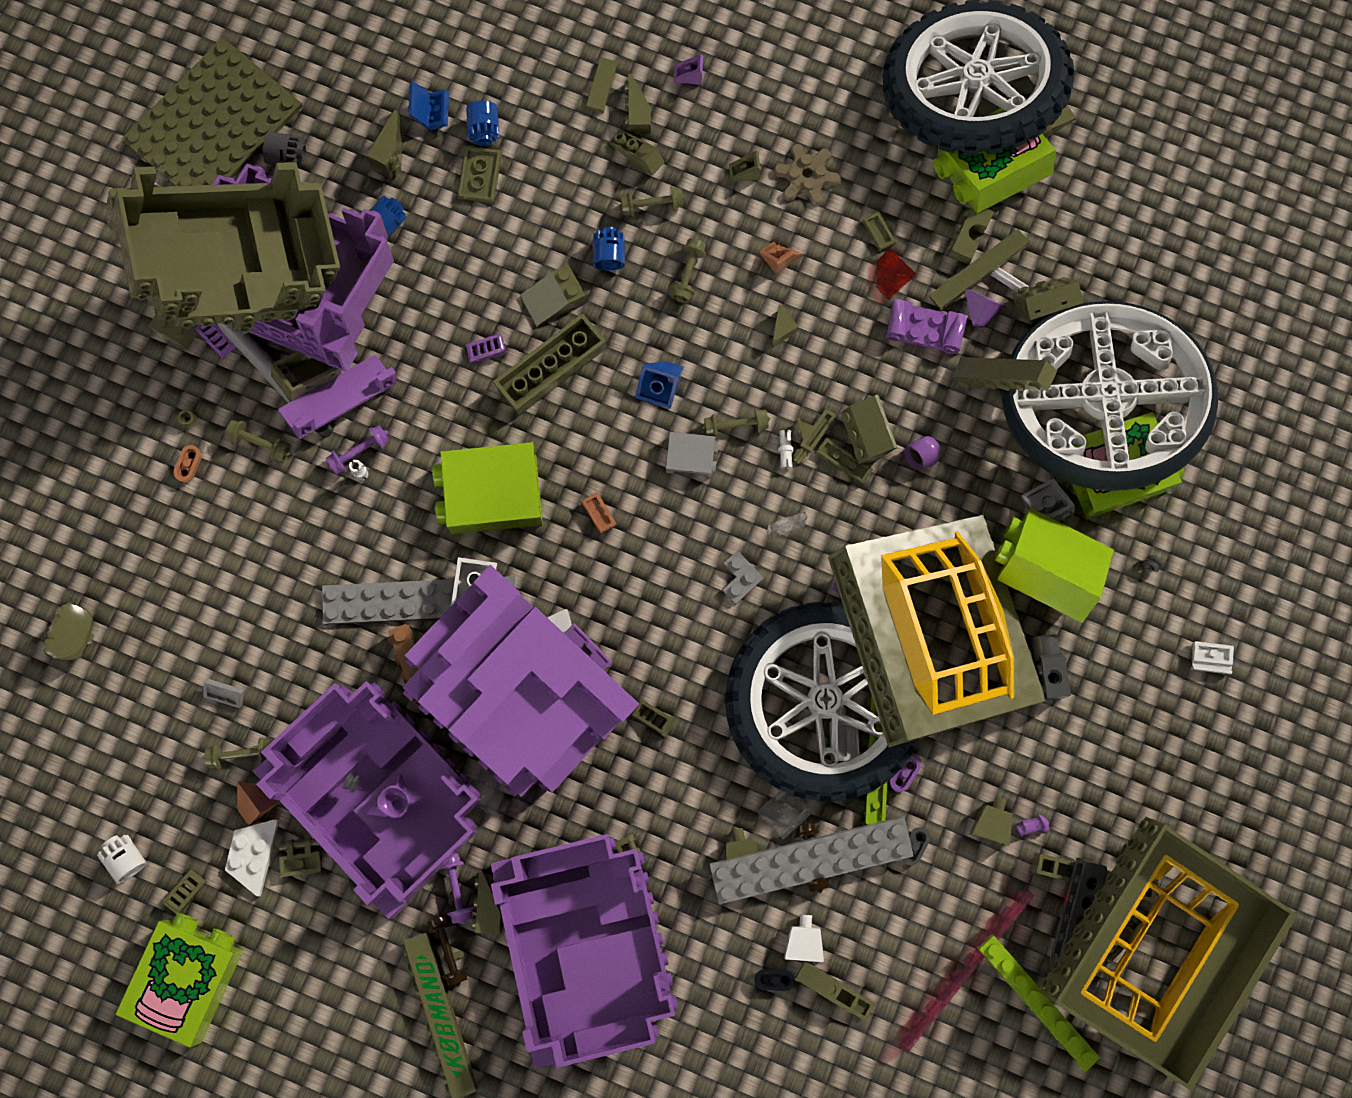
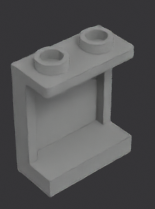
M670 432L666 473L673 474L676 471L705 474L707 477H711L712 472H716L717 461H713V455L718 453V443H715V436Z

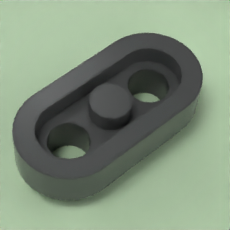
M921 827L913 829L909 834L914 856L912 859H901L907 865L917 864L929 844L930 834L925 828ZM917 834L922 835L921 841L916 840Z

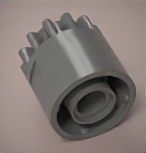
M268 131L263 143L264 162L272 165L297 162V167H300V163L305 160L306 145L302 144L303 139H301V136Z

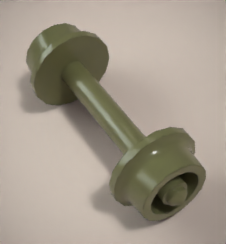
M670 186V195L635 201H632V195L629 192L628 195L621 197L619 208L622 209L623 216L631 215L632 217H634V208L672 203L673 211H676L677 208L684 207L683 200L686 196L682 194L681 188H673V186Z
M690 238L687 240L686 245L682 247V251L689 255L681 284H671L670 287L672 290L671 298L678 302H689L690 297L695 293L692 288L688 287L695 259L706 256V244L698 239Z
M754 408L755 417L717 423L715 414H712L711 417L704 418L702 429L705 431L706 436H715V439H718V430L756 425L757 432L761 433V430L769 428L768 422L771 418L767 416L766 410H758L757 408Z
M232 420L227 426L225 438L231 440L234 445H237L243 438L271 450L270 458L274 462L276 460L284 462L290 455L291 444L285 442V439L282 437L274 444L245 432L246 422Z
M259 738L258 748L221 752L219 744H214L213 747L205 749L204 760L207 768L221 770L222 760L259 755L260 762L262 763L267 758L261 751L272 740Z

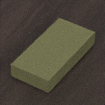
M879 211L862 220L879 252L896 245V240Z

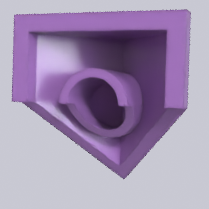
M971 289L965 290L972 325L985 327L1005 307V305Z

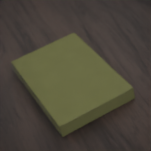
M473 146L465 147L457 195L458 199L494 204L502 150Z

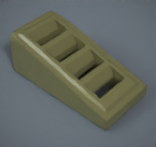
M643 699L640 700L639 705L631 714V716L664 737H667L676 723V720ZM645 706L648 707L644 715L640 717L639 715L641 714ZM652 711H654V713H653V715L651 716L650 720L647 721L646 719L648 718V716L650 715V713H651ZM660 715L661 717L657 724L653 725L657 717ZM667 720L666 723L664 724L663 728L660 729V727L662 726V724L664 723V721Z
M190 869L162 903L174 913H183L207 881ZM192 878L198 885L195 886L188 880ZM187 885L193 891L190 893L183 886ZM179 891L186 896L185 900L178 895ZM174 898L181 903L179 906L172 901Z

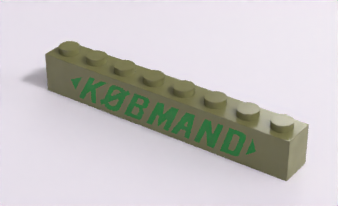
M426 932L403 940L402 950L404 956H408L410 961L408 970L411 977L414 976L416 981L414 989L416 995L421 997L423 1003L420 1004L423 1016H427V1031L429 1036H433L435 1042L432 1044L436 1056L439 1055L441 1061L439 1070L441 1075L446 1077L445 1089L447 1095L452 1098H460L474 1093L478 1090V1086L445 981L441 978L443 974L431 936Z

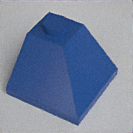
M666 361L643 364L635 398L671 409L683 367Z

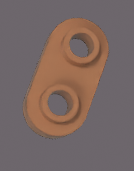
M185 446L180 453L174 468V476L180 482H190L195 476L202 458V453L196 446ZM195 453V457L190 459V455ZM184 471H188L186 476H183Z

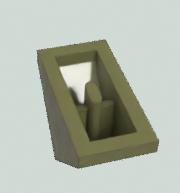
M758 151L752 152L729 164L732 182L759 180L760 161Z
M783 305L778 307L772 346H777L795 334L798 329V325Z

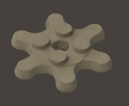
M796 144L791 148L793 162L788 165L777 164L773 169L774 175L786 178L789 182V186L783 192V198L786 201H793L797 195L806 194L809 196L811 204L819 206L824 200L821 194L822 187L825 185H839L841 177L838 173L829 172L825 168V164L831 159V152L828 149H821L817 155L811 156L804 152L802 145ZM811 171L812 176L809 178L804 177L802 172Z

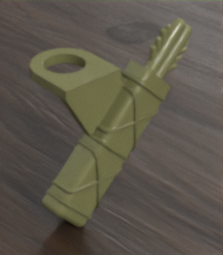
M825 409L814 426L802 422L800 417L796 418L798 438L803 439L800 444L802 448L797 449L793 456L795 457L793 459L794 462L797 461V464L805 462L808 457L807 453H811L817 443L836 418L835 413Z

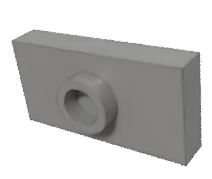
M208 678L205 680L203 697L237 708H241L243 705V689Z

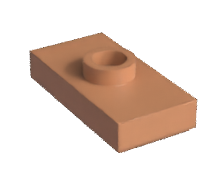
M598 492L581 501L600 535L617 525Z

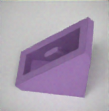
M700 54L675 64L674 82L702 84L703 55Z

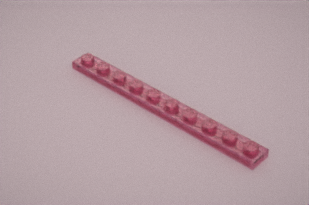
M1020 890L1013 898L1015 902L1011 907L1007 906L1002 911V918L998 923L995 921L989 927L988 931L990 933L985 938L982 937L977 942L976 947L978 948L991 934L999 940L1035 895L1029 890H1023V892ZM978 949L973 954L970 952L964 958V965L960 969L957 968L951 974L952 980L948 985L944 984L939 989V996L935 1001L932 999L926 1005L925 1009L927 1011L923 1016L919 1015L913 1021L912 1025L914 1027L910 1032L906 1031L901 1036L899 1046L908 1053L985 958Z

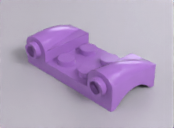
M894 299L885 338L944 351L948 354L959 353L968 315L952 311L944 313L913 306L912 302Z

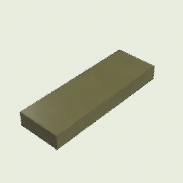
M600 57L586 109L604 113L618 61Z
M827 437L815 453L860 485H863L873 471L866 464L859 465L855 456Z

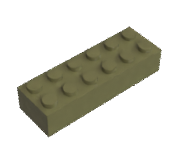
M582 313L495 379L493 383L498 392L519 416L607 348L606 341Z

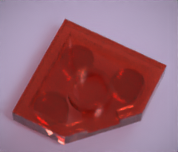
M891 249L884 253L876 262V288L888 300L897 294L916 275Z

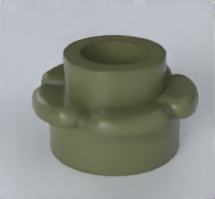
M182 410L178 414V423L182 427L190 428L197 420L192 410Z

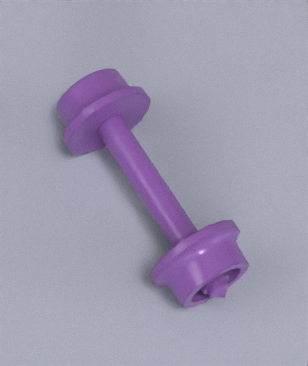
M380 425L374 428L369 427L373 436L340 457L332 450L331 455L326 457L329 463L328 468L333 469L336 475L342 471L347 472L343 464L344 462L377 442L384 449V446L390 442L387 437L388 431L383 430Z
M455 854L439 870L447 869L456 908V911L447 913V916H450L452 924L460 922V924L464 925L466 920L473 919L472 910L474 908L464 909L455 866L462 865L464 862L460 860L459 854Z

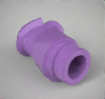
M1038 815V817L1022 820L1016 825V829L1021 837L1036 831L1046 833L1049 831V821L1044 816Z

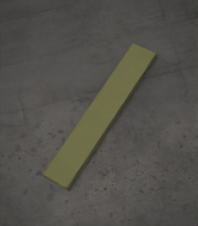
M1017 229L932 292L929 298L941 311L963 295L966 289H971L1030 245V241Z

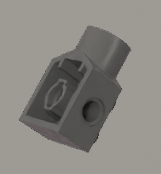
M1057 635L1030 638L1033 663L1038 672V678L1046 701L1061 700L1071 696L1066 659L1059 650Z

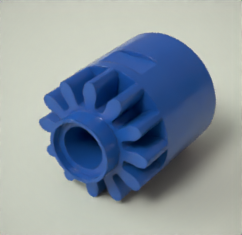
M475 101L468 104L466 115L469 141L482 146L490 145L492 141L496 142V139H499L497 105L490 101Z
M382 196L369 210L376 211L381 215L388 238L407 218L403 212L404 207L393 197L387 199V197Z
M604 227L601 230H597V233H593V267L603 271H615L624 268V233H620V230L614 227Z

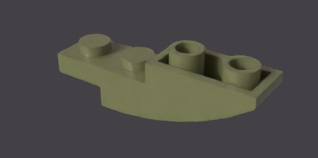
M806 961L803 962L795 977L802 984L864 1021L868 1019L876 1004Z

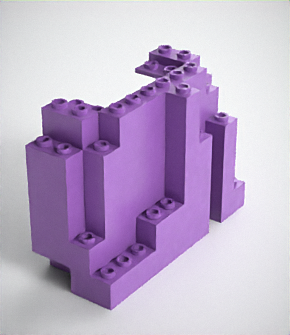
M246 164L236 181L231 177L218 175L212 185L270 183L272 178H267L265 171L261 167ZM343 208L342 214L344 219L339 218L333 213L328 214L340 269L333 285L325 288L326 291L319 307L311 311L299 309L296 317L287 321L282 319H274L270 322L256 321L253 329L247 332L298 351L301 354L343 371H348L358 354L354 343L365 326L361 315L394 262L386 240L388 235L381 215L376 211H369L367 209H363L361 214H359L355 210L350 211Z
M491 564L404 655L407 658L405 662L412 669L417 667L419 670L403 686L405 689L403 694L411 701L415 698L420 703L418 708L427 715L430 712L435 717L433 722L441 729L445 726L450 731L448 736L457 744L461 741L465 745L463 749L471 757L475 754L480 759L478 763L486 771L490 768L495 773L493 777L500 784L505 782L507 784L505 788L514 796L519 794L522 797L537 779L536 784L545 792L549 789L553 793L601 739H605L619 722H624L639 705L631 695L538 608L533 607L520 595V592Z
M366 681L352 693L347 687L343 685L338 686L334 683L261 751L267 759L253 771L260 779L256 785L269 799L279 800L357 884V887L353 890L366 905L375 904L388 919L395 918L427 884L426 882L478 833L475 830L477 825L465 816L482 801L479 798L481 793L474 786L468 785L470 780L462 772L458 774L454 770L456 765L449 758L445 760L440 755L442 750L435 743L432 745L429 742L432 738L422 729L418 731L413 726L415 722L409 715L404 717L400 712L402 708L395 701L391 703L383 696L385 691L374 682L371 684ZM349 773H353L354 777L360 776L359 783L353 793L349 789H343L344 782ZM398 774H401L407 789V795L411 800V807L400 819L368 815L367 810L376 806V799L379 793L385 787L394 785Z
M609 834L491 863L495 883L491 884L495 905L499 904L526 1026L522 1031L527 1053L531 1052L535 1069L556 1064V1068L654 1044L656 1043V1037H659L657 1023H652V1021L675 1016V1010H678L676 995L671 996L670 986L673 985L671 973H666L665 965H669L666 952H661L660 945L664 944L661 932L657 933L656 925L659 924L657 911L653 912L651 905L654 904L652 892L648 893L646 887L647 884H650L647 872L643 873L641 866L645 864L643 853L638 852V849L614 854L613 850H616L614 837L610 838Z

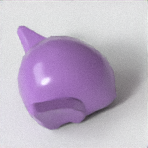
M398 774L394 785L385 787L379 793L376 799V806L367 810L368 815L388 816L393 819H400L411 807V800L407 795V789L401 774Z

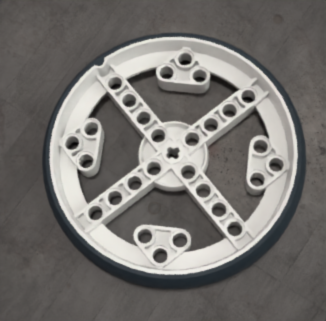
M1117 301L1089 302L1051 314L1037 323L1022 337L1009 359L1046 360L1057 370L1071 355L1073 340L1070 336L1085 331L1090 333L1095 370L1089 373L1082 383L1051 385L1048 391L1039 392L1002 389L1003 411L1012 435L1023 451L1037 465L1052 475L1071 484L1096 490L1119 491L1141 488L1164 480L1181 470L1200 452L1213 430L1218 409L1216 377L1212 365L1199 343L1190 333L1170 318L1157 311L1131 303ZM1111 330L1133 333L1134 336L1130 347L1133 354L1157 370L1167 369L1171 359H1173L1184 377L1134 380L1127 372L1116 368ZM1189 402L1185 421L1178 412L1167 414L1148 435L1145 448L1150 454L1129 460L1123 418L1136 405ZM1084 408L1090 416L1102 420L1107 461L1083 457L1086 446L1085 437L1060 419H1050L1044 431L1033 411Z

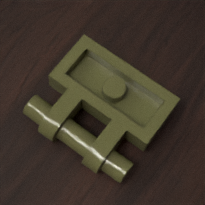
M305 837L304 840L298 841L291 839L284 843H279L280 851L287 850V856L279 857L281 877L323 872L321 852H313L312 850L313 846H320V844L311 837ZM305 848V854L295 855V849Z

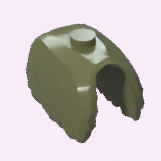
M70 602L57 608L55 618L52 620V624L47 632L48 639L44 641V653L52 657L53 660L61 662L82 658L86 646H91L94 634H91L94 622L92 614L87 609Z

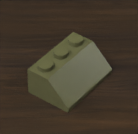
M878 395L852 404L840 412L859 465L878 461L898 448Z

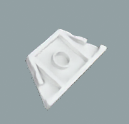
M276 819L234 831L225 871L256 896H261L279 824V820Z

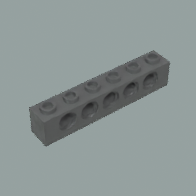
M1076 858L1067 892V900L1064 903L1046 975L1050 973L1052 964L1058 960L1064 945L1071 939L1075 927L1082 921L1086 909L1093 903L1095 894L1101 890L1107 876V866Z

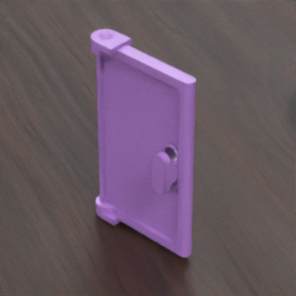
M575 623L564 633L603 670L611 664L612 661Z

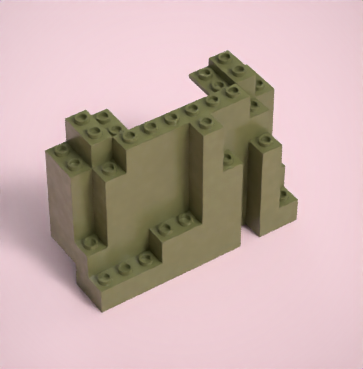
M297 162L277 163L270 183L154 187L156 179L155 167H134L130 188L109 189L106 212L110 230H114L116 242H120L130 296L140 300L149 299L150 306H154L156 319L166 321L174 319L175 327L189 328L193 325L211 326L222 323L224 325L232 324L233 331L247 332L253 329L256 321L291 320L296 317L299 309L311 311L318 308L326 291L325 288L333 285L339 272L340 264L321 183L301 182Z

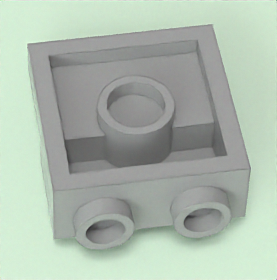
M1054 478L1021 495V500L1028 510L1031 507L1058 522L1061 520L1066 522L1073 517L1075 505Z

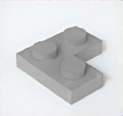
M738 550L723 563L736 577L722 590L735 605L764 579Z

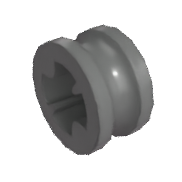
M1147 555V561H1144L1143 565L1153 572H1158L1160 570L1159 566H1162L1163 562L1155 556Z
M349 773L344 782L343 789H349L353 793L359 783L360 776L354 777L353 773Z

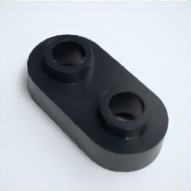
M762 969L756 973L754 981L761 990L788 991L793 988L795 977L788 970ZM762 976L768 977L767 983L761 982ZM783 976H786L788 978V982L786 984L781 983V978Z

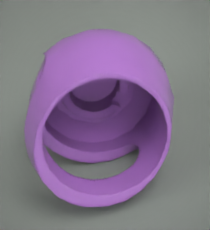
M926 436L910 442L904 448L903 454L905 460L913 469L921 470L931 467L938 462L941 455V447L934 438ZM910 448L915 449L919 453L923 464H918L913 460Z

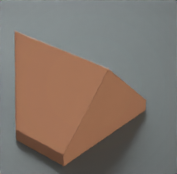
M774 241L759 251L775 274L805 254L776 245Z
M237 781V810L249 826L280 803L279 800L269 799L256 784Z

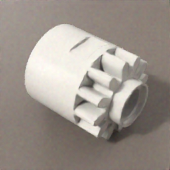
M116 835L102 844L103 850L99 851L97 855L116 884L128 880L147 865V862L128 835H123L121 838Z

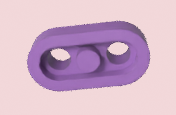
M911 756L903 768L889 780L892 790L903 792L908 789L921 767L920 761L916 757ZM908 762L912 763L913 768L911 770L907 769L906 764ZM897 779L902 780L901 786L896 785Z

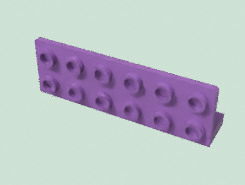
M373 355L348 369L347 372L341 373L337 377L279 408V413L296 436L301 439L395 385L396 372L392 367L386 369L378 357Z

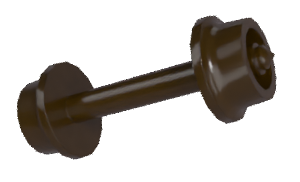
M803 821L801 825L794 827V839L803 837L804 840L812 839V834L820 833L816 829L814 822L807 824V822ZM831 877L813 879L812 882L805 884L808 885L810 892L817 891L822 893L823 889L830 887L829 878Z
M435 915L434 920L428 921L429 930L427 933L430 934L437 931L450 973L441 976V978L445 979L447 986L455 984V986L459 987L462 981L467 980L466 970L468 969L467 967L457 969L445 928L454 924L449 921L447 915L442 917Z

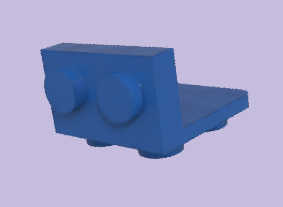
M411 82L409 87V116L428 130L447 127L449 92L444 89L429 93L416 82Z

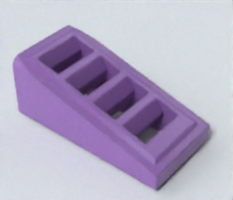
M216 324L211 326L198 325L195 327V330L222 359L236 348ZM217 331V333L214 336H212L210 339L208 338L211 334ZM222 336L223 338L214 345L213 343ZM227 342L228 345L220 351L219 348Z
M502 334L466 344L470 363L506 355ZM494 343H498L499 349L495 350ZM490 344L492 351L488 352L487 345ZM480 346H483L485 353L481 354ZM476 347L477 356H474L472 348Z

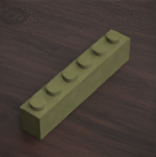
M961 357L952 377L958 381V385L964 388L975 387L981 389L985 387L993 390L1002 388L1004 390L1017 389L1019 391L1032 390L1039 392L1049 390L1057 370L1046 360Z

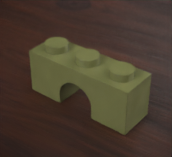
M967 207L963 216L966 219L964 225L959 224L956 231L958 237L956 240L952 239L948 248L951 250L950 258L969 266L979 245L978 242L970 238L969 233L976 231L984 234L994 211L985 209L977 214L973 208Z

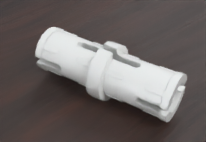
M785 430L779 431L780 447L778 448L781 456L780 468L784 470L785 467L792 469L793 447L791 446V431L787 430L785 432Z
M353 460L354 463L350 462L349 468L354 477L361 481L365 480L364 477L368 478V471L366 467H363L365 466L359 460Z

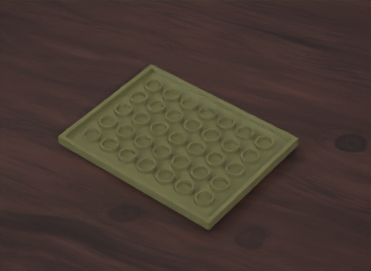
M222 37L121 139L152 167H155L173 185H212L218 175L234 178L263 148L266 133L268 131L278 133L303 105Z

